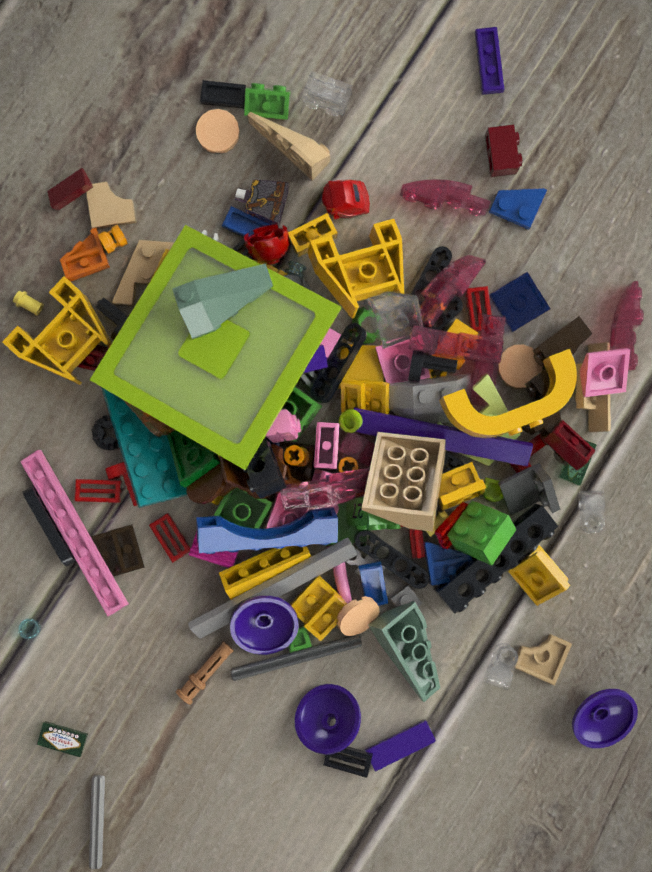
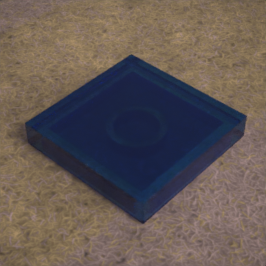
M528 272L489 295L511 332L516 331L551 309Z

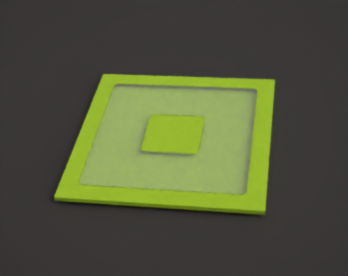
M185 225L93 373L90 381L246 470L340 312L341 306L267 268L273 287L252 303L246 304L238 311V314L233 318L232 316L228 318L216 331L193 339L178 309L172 289L194 280L261 264Z

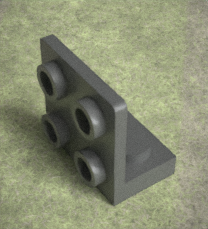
M540 463L499 482L510 515L539 501L543 507L547 506L552 513L561 510L552 480Z

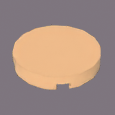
M221 109L209 110L198 120L196 126L197 139L202 148L208 152L226 153L233 149L238 142L239 125L235 117L228 111Z
M524 344L513 345L500 355L497 370L507 386L515 389L527 388L525 383L542 372V366L534 359L535 353L532 347Z
M364 596L359 601L354 599L342 608L337 617L339 620L337 627L344 635H358L370 628L369 624L378 618L380 613L379 606L373 598Z

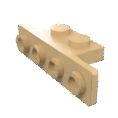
M607 342L588 345V353L610 350V343ZM582 363L576 364V409L588 410L589 432H609L611 430L610 394L584 397L579 371Z

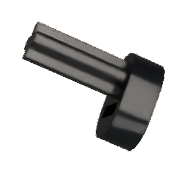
M103 298L97 302L96 308L118 325L111 334V339L114 341L129 315L126 316L107 299Z
M413 349L409 381L420 382L422 368L456 373L458 360L424 355L425 351Z

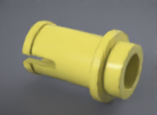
M18 291L13 299L17 307L21 306L36 316L40 314L44 306L43 303L28 296L25 291Z
M445 510L443 512L439 511L435 517L433 532L426 531L430 537L435 534L436 529L449 517Z

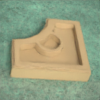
M108 182L92 184L93 188L86 192L92 229L95 227L101 229L113 227L117 224L136 223L133 200L122 199L116 196L111 191Z
M549 634L547 639L538 646L526 647L520 645L512 667L555 686L572 643Z

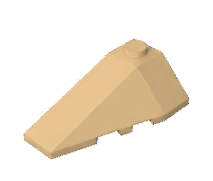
M252 112L247 115L249 124L312 181L330 163V151L322 143L318 144L306 136Z

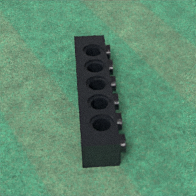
M265 436L246 470L243 469L244 473L249 475V479L246 481L252 493L256 492L260 499L287 488L270 441Z
M534 504L513 522L516 531L500 553L501 561L499 564L491 566L472 557V560L466 561L456 569L455 574L447 577L450 580L449 583L438 584L433 589L449 610L454 614L464 611L469 606L468 602L474 597L482 596L486 592V587L491 583L501 580L505 571L509 568H515L521 562L520 559L524 555L533 553L542 540H547L555 534L554 530L559 526L542 505ZM534 525V534L528 536L529 527ZM514 540H517L518 547L512 551L510 545ZM479 569H483V577L476 579V572ZM463 583H466V591L462 594H459V586Z

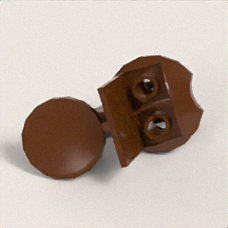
M271 444L287 487L285 489L294 494H299L303 490L304 483L291 477L289 467L283 461V449L276 444ZM220 455L221 464H218L187 487L189 499L197 504H207L218 496L224 497L236 487L247 492L253 498L260 499L257 493H252L246 481L249 479L248 473L245 474L242 468Z

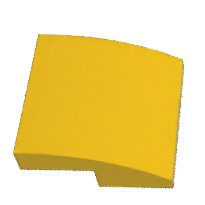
M362 345L342 381L368 380L384 382V376L375 349L377 346ZM348 348L340 352V359H345L348 356Z
M368 380L342 381L341 414L347 409L354 408L389 414V383Z
M320 576L315 577L290 603L297 617L305 623L304 627L320 641L337 625L339 621L337 619L338 614L347 604Z

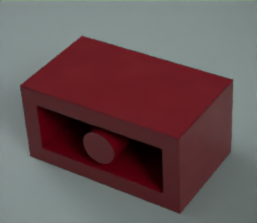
M514 124L488 127L485 133L490 177L517 174L523 161L522 154L518 153L517 145L520 143L519 133L515 132Z

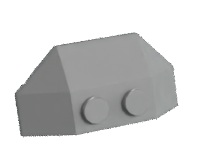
M471 373L420 379V382L404 381L389 383V409L399 417L434 424L438 421L449 423L450 421L446 417L439 400L443 396L465 389L470 400L473 396Z

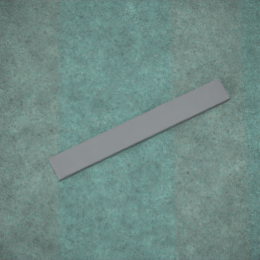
M345 538L188 623L189 628L201 639L229 624L233 612L244 601L257 596L280 597L358 555L357 550L349 538Z

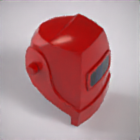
M358 180L328 181L324 186L322 204L327 213L334 216L335 220L339 218H353L369 213L370 201L364 182Z

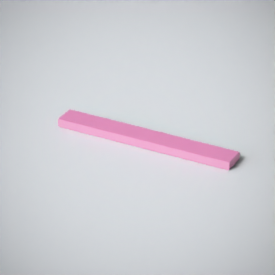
M42 450L35 451L20 462L106 615L111 616L129 603Z

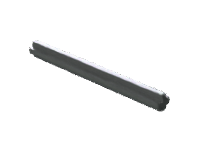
M359 635L349 636L235 667L230 670L233 681L358 648L362 646L361 638Z

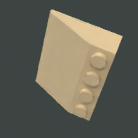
M378 432L362 510L409 529L433 532L445 460L446 440Z

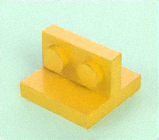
M473 462L442 474L438 497L441 511L484 494L486 485L483 479L480 480Z
M538 545V548L533 553L528 554L515 568L508 570L510 575L537 606L566 591L570 586L567 582L568 578L540 545Z

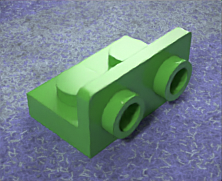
M251 83V87H246L244 116L252 112L265 118L288 120L291 91L286 90V86L273 85V89L264 88L265 84Z

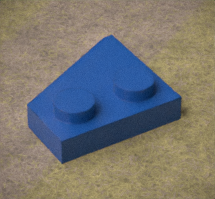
M547 189L499 190L489 213L529 230Z
M427 541L423 542L430 577L429 581L432 586L449 583L450 580L447 577L455 574L456 569L466 561L472 560L471 556L450 548L444 549L440 545Z

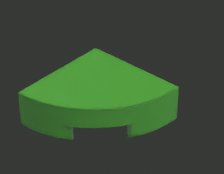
M304 625L298 628L295 639L289 645L290 653L312 647L308 630Z

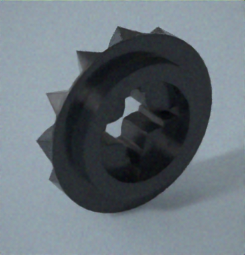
M110 415L102 416L95 421L91 430L92 439L96 445L104 450L120 448L117 438L115 439L110 436L105 438L106 432L103 427L109 429L113 427Z

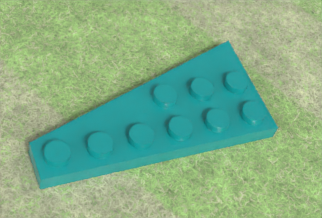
M101 387L138 508L187 496V487L184 488L179 483L168 438L153 417Z

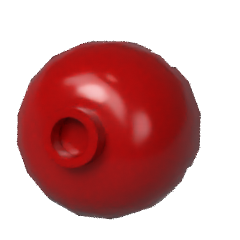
M277 224L262 226L254 229V234L250 237L248 233L244 236V242L250 256L254 260L265 262L267 265L278 263L279 259L287 253L290 244L288 230L285 225H283V229L278 228Z

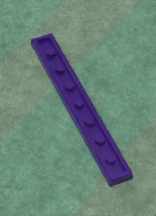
M354 408V410L361 414L363 420L362 426L356 431L358 433L377 436L378 432L445 439V450L528 467L533 443L499 436L478 438L454 427Z

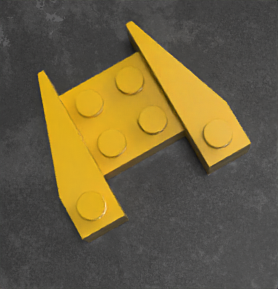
M395 219L373 224L369 235L373 246L339 255L332 235L310 241L307 254L315 274L351 318H355L358 311L357 301L391 292L395 304L399 305L404 296L402 237Z
M63 276L49 291L64 306L61 312L35 339L17 325L2 343L26 362L80 385L82 382L72 374L73 370L100 341L109 348L112 342L87 296Z

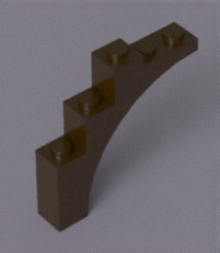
M578 316L533 350L535 353L534 359L540 366L545 368L543 360L568 349L574 355L579 346L593 333ZM546 368L525 383L527 393L533 399H542L549 389L550 381ZM560 410L542 419L543 424L530 428L529 425L521 428L526 433L529 432L530 435L539 431L541 440L548 446L544 439L562 420ZM552 448V450L554 451L553 455H554L555 459H556L560 464L563 463L564 466L569 465V463L566 462V461Z

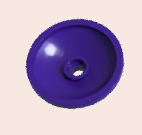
M257 596L244 601L235 609L230 620V632L235 643L245 651L259 655L273 654L288 647L295 639L299 628L298 617L294 608L285 600L274 596Z
M324 684L310 690L301 699L295 713V730L298 738L308 749L323 755L338 753L348 747L357 736L361 724V711L356 698L347 689L335 684ZM335 719V724L330 726V721Z
M605 689L593 693L575 711L572 720V730L575 737L581 744L589 748H605L616 744L629 734L636 723L638 715L636 702L627 692L620 689Z

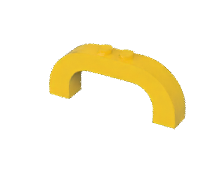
M571 350L562 351L543 360L550 383L546 395L540 400L498 416H486L473 408L465 389L443 396L439 400L448 420L456 428L478 438H492L509 433V436H513L522 432L521 427L529 425L530 428L543 424L542 419L563 408L574 392L577 370Z

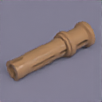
M223 641L196 674L189 675V680L181 689L175 691L176 694L184 702L191 705L193 703L192 699L197 693L206 688V681L234 650Z

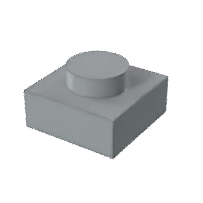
M409 585L391 597V600L397 607L412 601L416 602L417 606L422 604Z

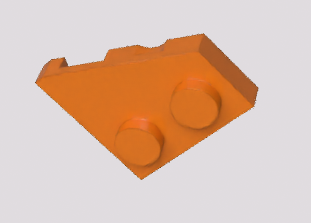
M96 227L90 230L91 234L83 242L79 241L72 251L67 252L60 259L65 277L70 282L110 268Z

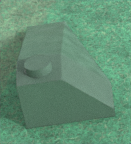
M266 264L194 280L172 290L189 333L195 339L216 331L231 316L233 318L238 314V311L246 304L252 303L273 287V283Z
M412 601L385 611L369 624L379 644L421 701L425 702L441 688L436 665L432 661L430 648H432L431 642L426 634V620L416 602Z

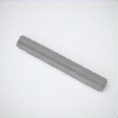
M103 775L93 776L91 782L90 869H99L102 866L105 777Z

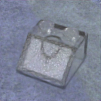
M387 291L366 299L374 334L383 349L425 333L419 300L416 295Z

